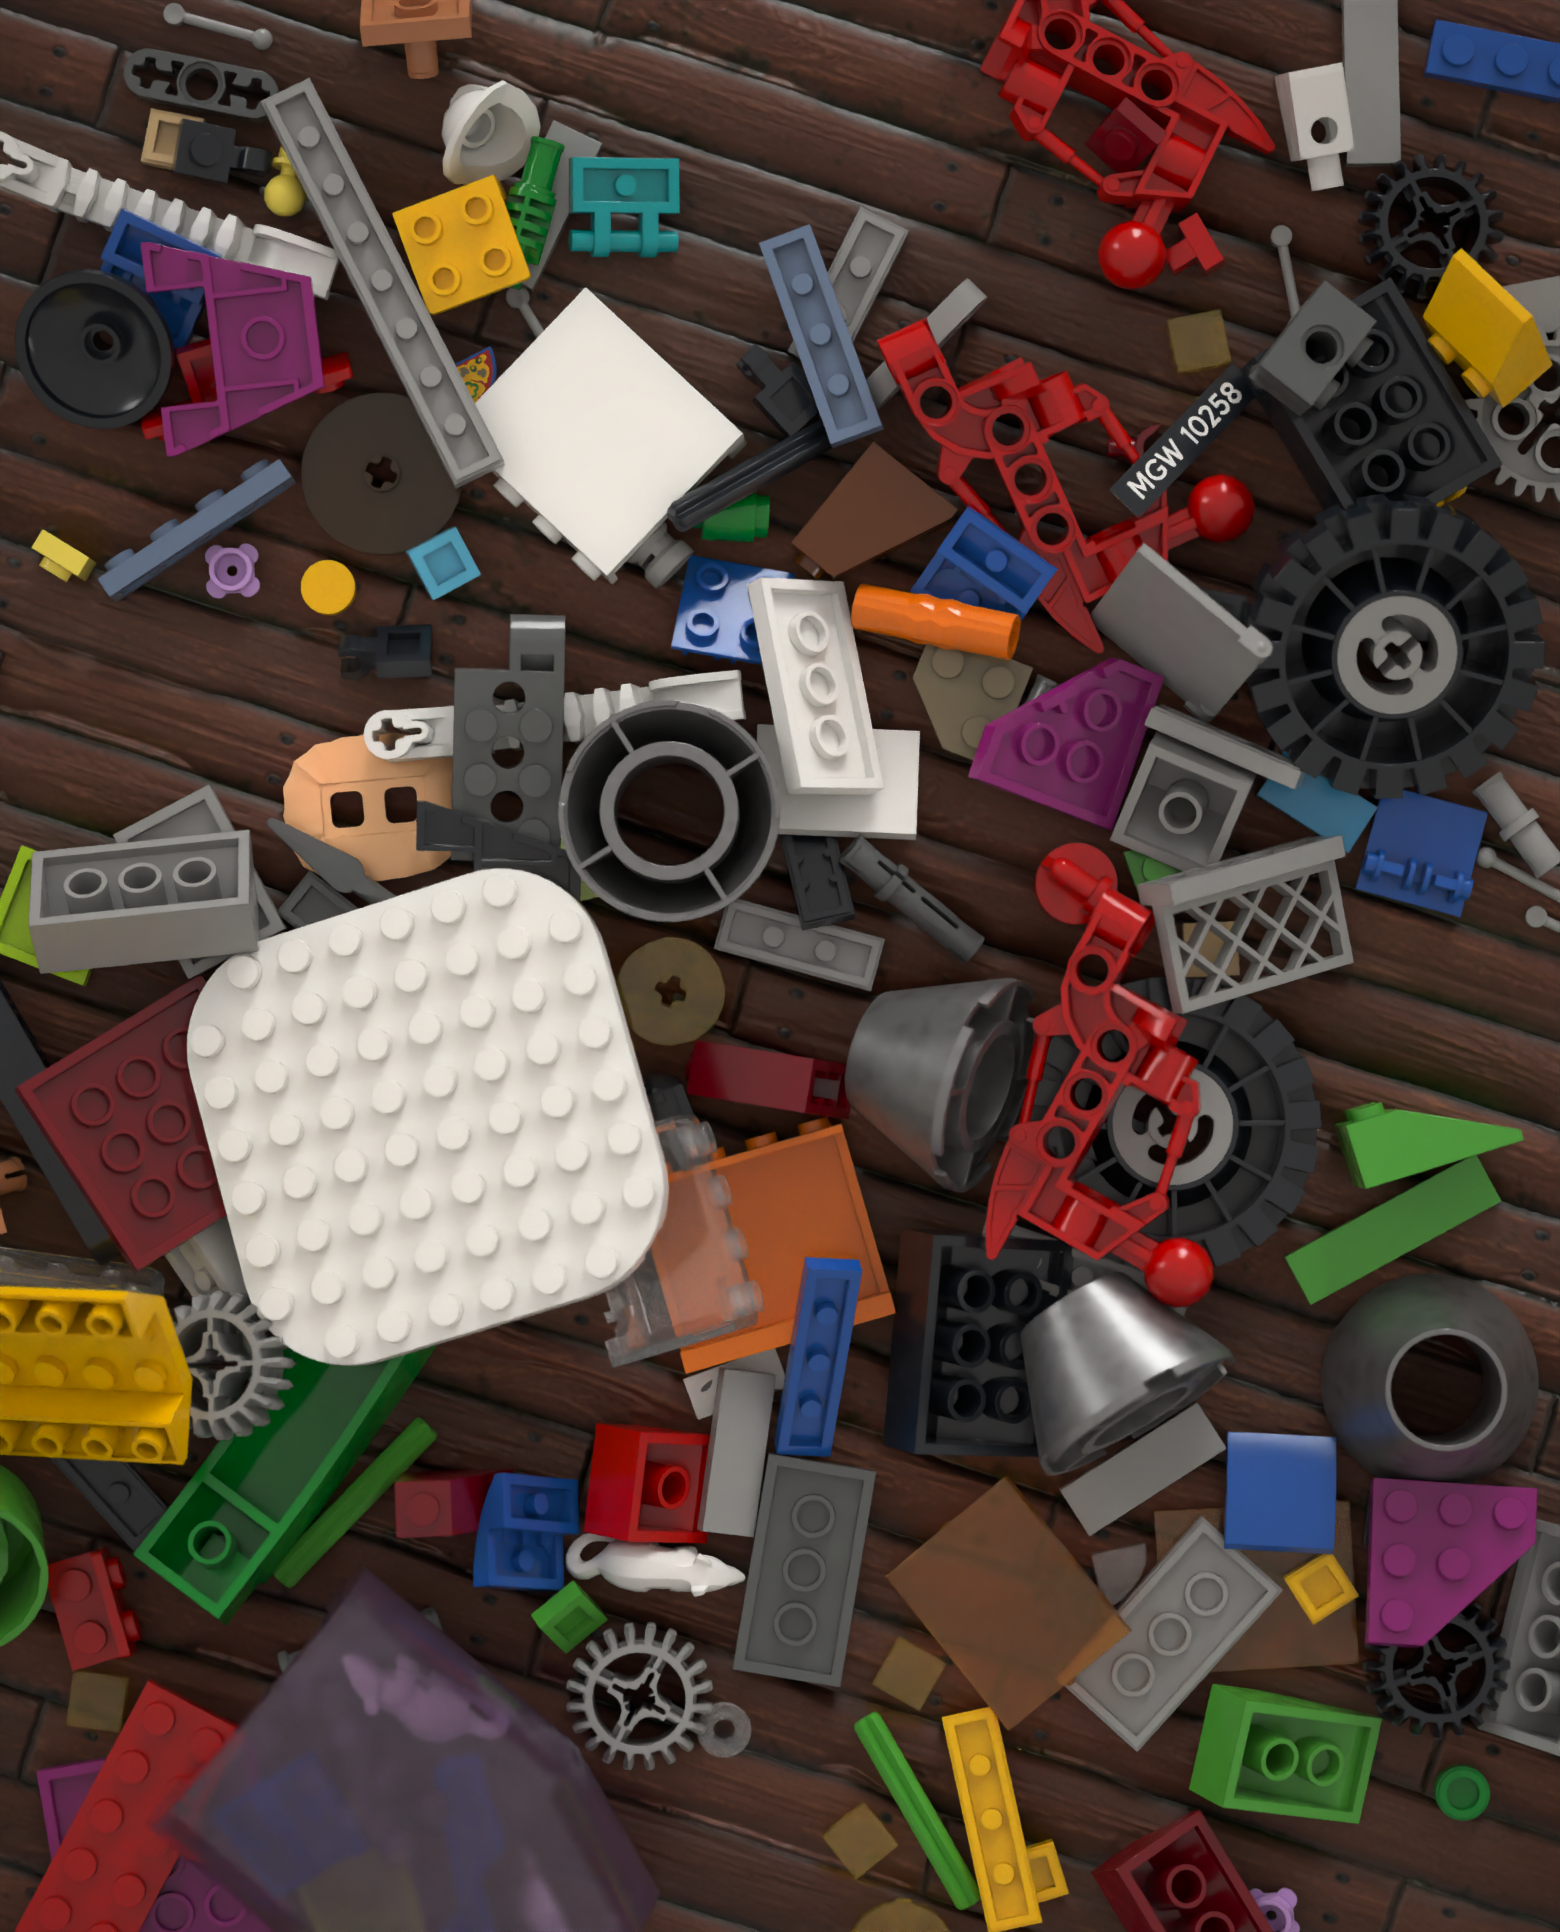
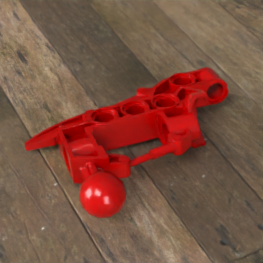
M1015 0L979 71L999 82H1004L998 97L1014 105L1008 117L1023 140L1028 142L1036 140L1063 163H1069L1098 186L1097 196L1102 202L1124 205L1123 208L1136 209L1131 221L1119 223L1110 228L1103 236L1098 250V261L1104 277L1116 287L1129 290L1144 288L1155 282L1163 272L1166 261V248L1160 234L1171 212L1181 213L1193 198L1224 132L1226 131V135L1266 155L1272 153L1275 149V144L1258 118L1237 94L1222 80L1195 62L1188 53L1177 52L1174 54L1144 25L1145 21L1123 0ZM1103 4L1133 34L1137 33L1163 59L1089 21L1090 10ZM1054 33L1062 37L1067 45V49L1059 50L1053 48L1047 42L1045 34ZM1101 58L1107 60L1114 68L1115 75L1102 74L1096 69L1093 59ZM1148 83L1158 88L1162 94V100L1156 101L1147 97L1142 90L1141 84ZM1066 85L1112 109H1115L1127 97L1167 132L1157 145L1151 159L1143 170L1111 174L1104 177L1075 154L1076 151L1045 127Z
M927 317L877 340L886 365L896 385H899L911 413L926 434L940 443L936 472L939 480L948 484L967 507L970 506L1008 533L990 513L991 508L962 477L963 472L973 457L992 460L1022 527L1016 540L1058 569L1037 600L1066 631L1097 654H1101L1104 651V645L1086 606H1083V603L1087 604L1104 596L1144 543L1168 562V551L1199 536L1215 543L1234 541L1247 531L1253 521L1255 504L1253 494L1246 484L1234 476L1217 474L1206 477L1195 485L1188 497L1187 507L1168 515L1166 489L1140 517L1134 515L1084 539L1042 444L1050 441L1049 437L1068 427L1097 418L1118 449H1122L1131 463L1134 464L1141 456L1131 444V437L1110 409L1109 400L1106 396L1085 383L1074 386L1067 370L1039 380L1032 362L1024 363L1022 357L957 389L946 365L947 362L933 336ZM939 386L944 388L948 394V406L938 416H926L921 410L920 398L929 387ZM1011 413L1016 415L1019 420L1020 432L1012 442L998 443L993 437V423L1000 415ZM1024 464H1037L1042 472L1041 484L1033 492H1020L1014 481L1017 470ZM1046 514H1060L1064 521L1062 535L1052 542L1041 541L1037 534L1039 520Z
M1108 888L1095 907L1087 923L1086 931L1069 959L1060 988L1061 1003L1038 1015L1033 1021L1035 1036L1026 1073L1028 1081L1019 1123L1010 1129L1009 1139L995 1171L989 1196L986 1219V1256L990 1260L998 1257L1016 1226L1019 1215L1095 1260L1102 1259L1109 1253L1116 1255L1144 1272V1282L1150 1294L1161 1304L1173 1308L1189 1307L1202 1300L1210 1290L1214 1278L1213 1263L1207 1251L1197 1242L1183 1237L1169 1238L1159 1243L1140 1232V1230L1169 1208L1170 1200L1166 1193L1178 1157H1182L1194 1117L1200 1113L1202 1108L1200 1082L1190 1077L1199 1061L1176 1047L1178 1038L1188 1022L1187 1019L1178 1014H1173L1172 1011L1120 984L1132 959L1138 954L1155 925L1153 911L1116 890ZM1092 955L1101 956L1108 965L1109 973L1107 979L1097 987L1087 984L1081 974L1083 962ZM1113 1030L1121 1031L1129 1041L1128 1054L1119 1062L1109 1060L1102 1051L1104 1037ZM1071 1035L1076 1047L1081 1052L1043 1120L1030 1122L1038 1082H1042L1051 1036ZM1085 1078L1095 1080L1102 1089L1101 1102L1092 1110L1080 1106L1075 1098L1076 1087ZM1126 1085L1139 1089L1168 1106V1109L1177 1113L1178 1116L1165 1152L1168 1155L1155 1193L1122 1206L1076 1180L1073 1176ZM1058 1126L1069 1129L1075 1138L1074 1150L1065 1158L1056 1156L1048 1144L1050 1133Z

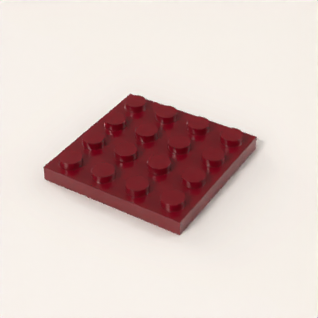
M201 974L20 1084L15 1089L16 1094L134 1274L227 1216L187 1060V1034L190 1018L195 1003L206 985V981Z

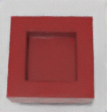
M1198 213L1178 223V231L1183 240L1166 250L1165 262L1173 276L1196 263L1205 277L1224 266V258Z

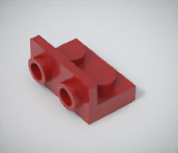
M108 1546L48 1563V1589L72 1671L119 1657L120 1659L130 1657L138 1651L136 1641L142 1640L141 1626L134 1608L126 1610L120 1590L127 1587L123 1564L119 1556L111 1558Z

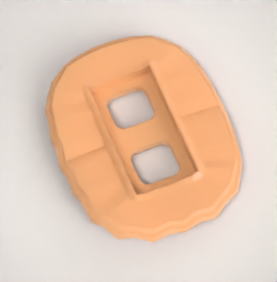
M386 733L380 735V742L389 745L394 750L396 740L408 735ZM364 734L342 737L331 742L316 744L294 761L290 775L283 787V816L285 823L357 858L363 864L365 874L374 881L404 878L434 870L451 857V851H416V820L403 823L389 822L386 816L385 793L390 788L413 787L417 793V800H426L452 810L453 758L424 759L400 763L388 762L370 752L365 744ZM342 792H359L363 798V824L357 827H335L332 820V796ZM295 852L303 867L318 874Z

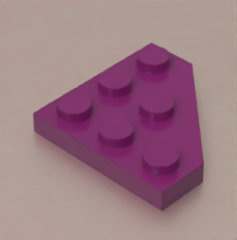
M1106 659L985 725L968 777L1099 828L1112 830L1148 727L1144 725L1151 707H1155L1165 677L1122 659Z
M1373 1478L1370 1483L1365 1644L1421 1648L1536 1543L1537 1488Z

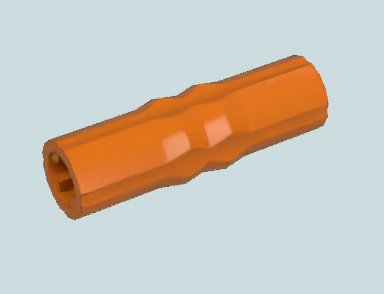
M864 583L860 584L857 589L851 612V625L854 629L903 638L917 644H931L946 650H961L1005 660H1011L1015 653L1021 626L1018 614L968 605L954 599H940L929 594H914Z

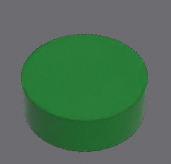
M1453 1764L1443 1769L1437 1776L1433 1787V1795L1436 1804L1444 1814L1455 1820L1467 1821L1478 1817L1486 1809L1490 1799V1788L1486 1778L1476 1768L1467 1764Z

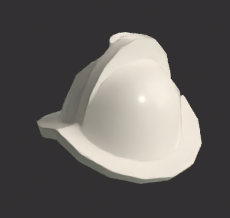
M503 80L489 88L476 84H468L458 88L451 99L450 107L444 113L441 133L446 147L443 157V174L450 182L454 184H470L491 175H495L499 181H503L525 166L531 146V137H539L541 125L535 104L523 90Z

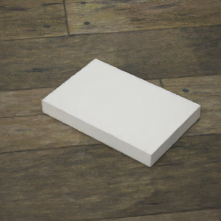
M757 724V744L770 763L779 792L780 823L778 834L858 837L861 834L864 838L916 840L920 731L873 729L884 783V789L874 794H788L775 726Z

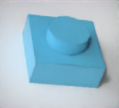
M455 526L406 551L432 600L481 575Z

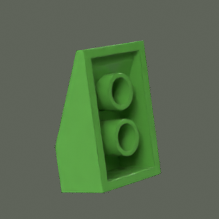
M1371 1102L1345 1110L1344 1114L1347 1121L1334 1124L1353 1187L1363 1189L1524 1140L1521 1129L1400 1109H1384L1382 1102Z
M1212 1684L1189 1790L1222 1808L1359 1824L1382 1718L1377 1715L1262 1690Z

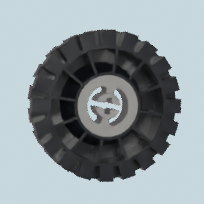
M1384 494L1356 498V508L1343 511L1336 504L1313 515L1317 524L1305 534L1296 527L1277 545L1282 555L1276 563L1271 565L1264 561L1251 584L1257 593L1253 604L1244 603L1240 623L1247 629L1252 625L1271 642L1272 652L1246 679L1249 689L1246 693L1257 716L1280 750L1284 749L1292 762L1314 779L1320 775L1326 778L1331 788L1356 796L1360 788L1369 789L1375 799H1403V788L1413 786L1416 787L1422 796L1448 788L1445 776L1456 770H1459L1465 779L1488 764L1482 753L1492 743L1503 750L1518 732L1519 728L1512 719L1518 709L1530 712L1539 686L1532 679L1533 670L1544 668L1545 641L1537 634V625L1543 624V619L1537 597L1529 590L1526 584L1529 579L1515 558L1506 551L1485 527H1480L1469 515L1446 504L1445 508L1438 507L1426 497L1402 494L1401 501H1389ZM1407 615L1417 618L1425 624L1429 643L1423 659L1421 645L1400 621L1389 618L1385 619L1386 617ZM1362 639H1364V651L1375 667L1379 668L1386 678L1398 681L1380 683L1360 674L1356 655ZM1390 642L1401 648V651L1394 657L1384 649Z
M1166 977L1147 978L1122 984L1172 1011ZM1185 978L1189 997L1199 994L1205 980ZM1219 984L1217 989L1223 988L1222 985ZM1245 995L1184 1014H1178L1187 1019L1188 1022L1178 1038L1176 1047L1199 1061L1190 1077L1200 1082L1202 1108L1200 1113L1194 1117L1187 1142H1191L1194 1139L1198 1129V1118L1202 1115L1207 1116L1209 1119V1134L1204 1146L1194 1157L1183 1163L1176 1164L1166 1193L1170 1200L1167 1211L1140 1230V1232L1159 1243L1169 1238L1182 1237L1195 1241L1207 1251L1214 1267L1240 1258L1241 1253L1253 1246L1259 1247L1279 1230L1277 1225L1287 1214L1292 1215L1306 1191L1303 1190L1309 1173H1314L1320 1147L1316 1146L1317 1128H1322L1320 1101L1315 1100L1312 1083L1315 1080L1305 1056H1300L1292 1043L1295 1039L1280 1021L1272 1019L1261 1009L1263 1006ZM1113 1030L1107 1033L1103 1039L1102 1051L1109 1060L1119 1062L1128 1054L1129 1041L1121 1031ZM1071 1035L1051 1036L1042 1082H1038L1030 1122L1043 1120L1081 1052L1076 1047ZM1085 1078L1077 1085L1075 1098L1080 1106L1092 1110L1101 1102L1102 1089L1095 1080ZM1126 1085L1092 1143L1098 1162L1085 1156L1073 1176L1076 1180L1122 1206L1155 1193L1164 1164L1152 1160L1148 1155V1150L1154 1144L1167 1148L1171 1134H1159L1157 1128L1164 1121L1156 1107L1150 1108L1147 1112L1144 1131L1140 1134L1134 1132L1132 1128L1133 1113L1138 1102L1146 1093ZM1163 1104L1168 1113H1170L1171 1115H1178L1177 1113L1168 1109V1106ZM1058 1126L1050 1133L1048 1144L1056 1156L1065 1158L1073 1152L1075 1138L1072 1132L1065 1130L1067 1128ZM1112 1253L1105 1256L1123 1265L1136 1268Z

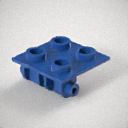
M692 555L688 559L671 649L681 650L682 655L686 656L688 652L714 656V661L726 658L730 659L731 664H736V660L762 665L763 669L747 584L759 578L795 579L796 574Z
M1403 790V799H1379L1355 889L1460 917L1464 901H1468L1472 891L1474 880L1471 879L1488 812L1425 795L1421 796V794Z

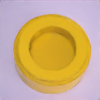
M322 560L311 565L304 573L301 581V593L304 601L312 610L321 615L333 616L344 612L351 606L356 596V582L352 573L343 564L333 560Z

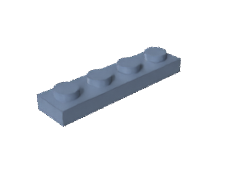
M808 224L760 242L761 251L831 446L835 448L884 430L811 225Z
M268 459L259 461L240 475L243 481L242 484L227 494L222 489L210 493L195 505L198 513L180 524L177 519H173L163 524L150 534L149 537L153 542L136 554L130 548L113 557L104 565L107 573L98 578L108 596L118 602L297 484L280 459L270 464Z

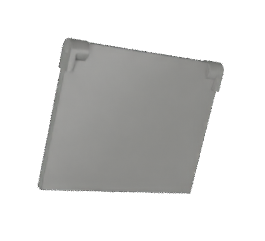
M1145 543L1135 553L1090 614L1095 627L1145 669L1164 676L1163 684L1186 702L1183 707L1199 720L1206 723L1213 721L1227 701L1258 665L1263 663L1272 652V644L1252 625L1247 629Z

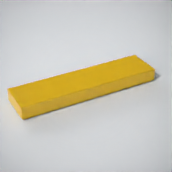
M991 1706L942 1717L988 1932H1000L1042 1923L996 1707Z

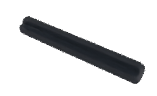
M822 418L672 502L667 509V515L674 527L680 532H685L832 449L833 447L830 444Z

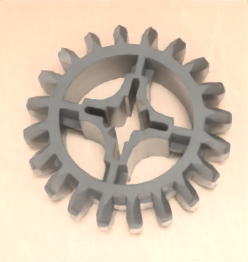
M215 1291L212 1293L211 1298L207 1295L192 1297V1307L181 1305L178 1308H174L178 1323L173 1322L192 1376L189 1429L193 1428V1432L197 1437L210 1438L214 1436L217 1440H231L234 1434L239 1437H247L253 1434V1425L266 1426L268 1423H271L268 1409L280 1410L282 1407H285L277 1394L279 1389L289 1390L294 1386L291 1381L283 1378L284 1369H290L297 1363L292 1358H285L283 1356V1350L287 1349L288 1346L283 1344V1338L281 1342L279 1336H274L269 1328L273 1323L267 1318L260 1319L256 1313L258 1307L252 1304L247 1294L235 1293L230 1295L226 1291ZM237 1328L241 1330L248 1340L252 1356L245 1351L242 1343V1334H237ZM203 1338L202 1346L200 1347L199 1351L195 1354L197 1346ZM225 1361L238 1362L237 1366L225 1367V1370L208 1369L209 1365H219ZM194 1376L198 1378L202 1384L203 1397L201 1396L196 1387ZM251 1377L249 1385L243 1393L244 1384Z
M633 1622L625 1623L624 1634L626 1640L620 1642L612 1628L606 1629L603 1635L609 1648L603 1650L598 1643L593 1640L589 1641L586 1645V1650L595 1661L591 1663L585 1659L576 1658L573 1664V1668L585 1675L586 1679L573 1678L567 1682L568 1690L583 1694V1698H576L567 1702V1711L572 1713L584 1711L586 1715L573 1724L574 1732L582 1733L592 1728L594 1733L586 1741L585 1747L592 1751L602 1741L608 1744L602 1759L607 1764L613 1761L617 1750L625 1752L623 1768L625 1770H632L635 1754H644L646 1770H653L655 1768L654 1752L661 1751L664 1760L668 1764L674 1763L676 1755L671 1744L676 1742L683 1750L689 1752L693 1748L694 1743L685 1733L686 1729L698 1734H703L706 1730V1724L694 1717V1712L707 1714L711 1713L713 1708L712 1702L697 1698V1694L712 1691V1680L702 1679L695 1681L694 1679L695 1675L702 1673L707 1668L706 1661L698 1659L687 1664L685 1659L693 1652L694 1644L688 1641L678 1651L674 1650L671 1646L676 1639L677 1631L672 1628L666 1632L663 1642L654 1640L656 1633V1623L654 1622L647 1623L645 1638H636V1627ZM626 1654H652L645 1667L635 1675H625L618 1671L613 1673L605 1668L613 1660ZM666 1662L676 1670L682 1680L686 1697L684 1709L673 1704L672 1699L666 1697L658 1687V1680ZM652 1672L653 1675L649 1683L651 1689L648 1696H655V1703L643 1702L639 1708H635L631 1718L626 1719L631 1707L629 1704L631 1695L625 1696V1689L637 1690L641 1683H645L649 1673ZM595 1683L607 1688V1692L616 1697L621 1705V1714L614 1729L605 1723L597 1709L594 1695ZM646 1717H654L662 1721L667 1719L674 1723L667 1731L655 1737L645 1739L628 1737L637 1722Z

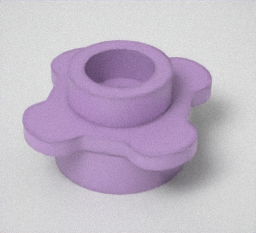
M247 543L242 544L238 549L223 548L220 545L211 546L205 553V561L209 564L210 580L206 584L208 593L217 599H221L226 594L241 593L245 597L254 596L260 589V582L255 577V562L259 558L257 549ZM235 566L238 572L235 576L228 575L227 570L229 567Z
M1285 1887L1279 1889L1278 1892L1263 1893L1256 1888L1249 1890L1274 1932L1300 1931V1925L1294 1919V1907L1298 1901L1294 1891ZM1272 1910L1277 1914V1917L1269 1919L1266 1913Z

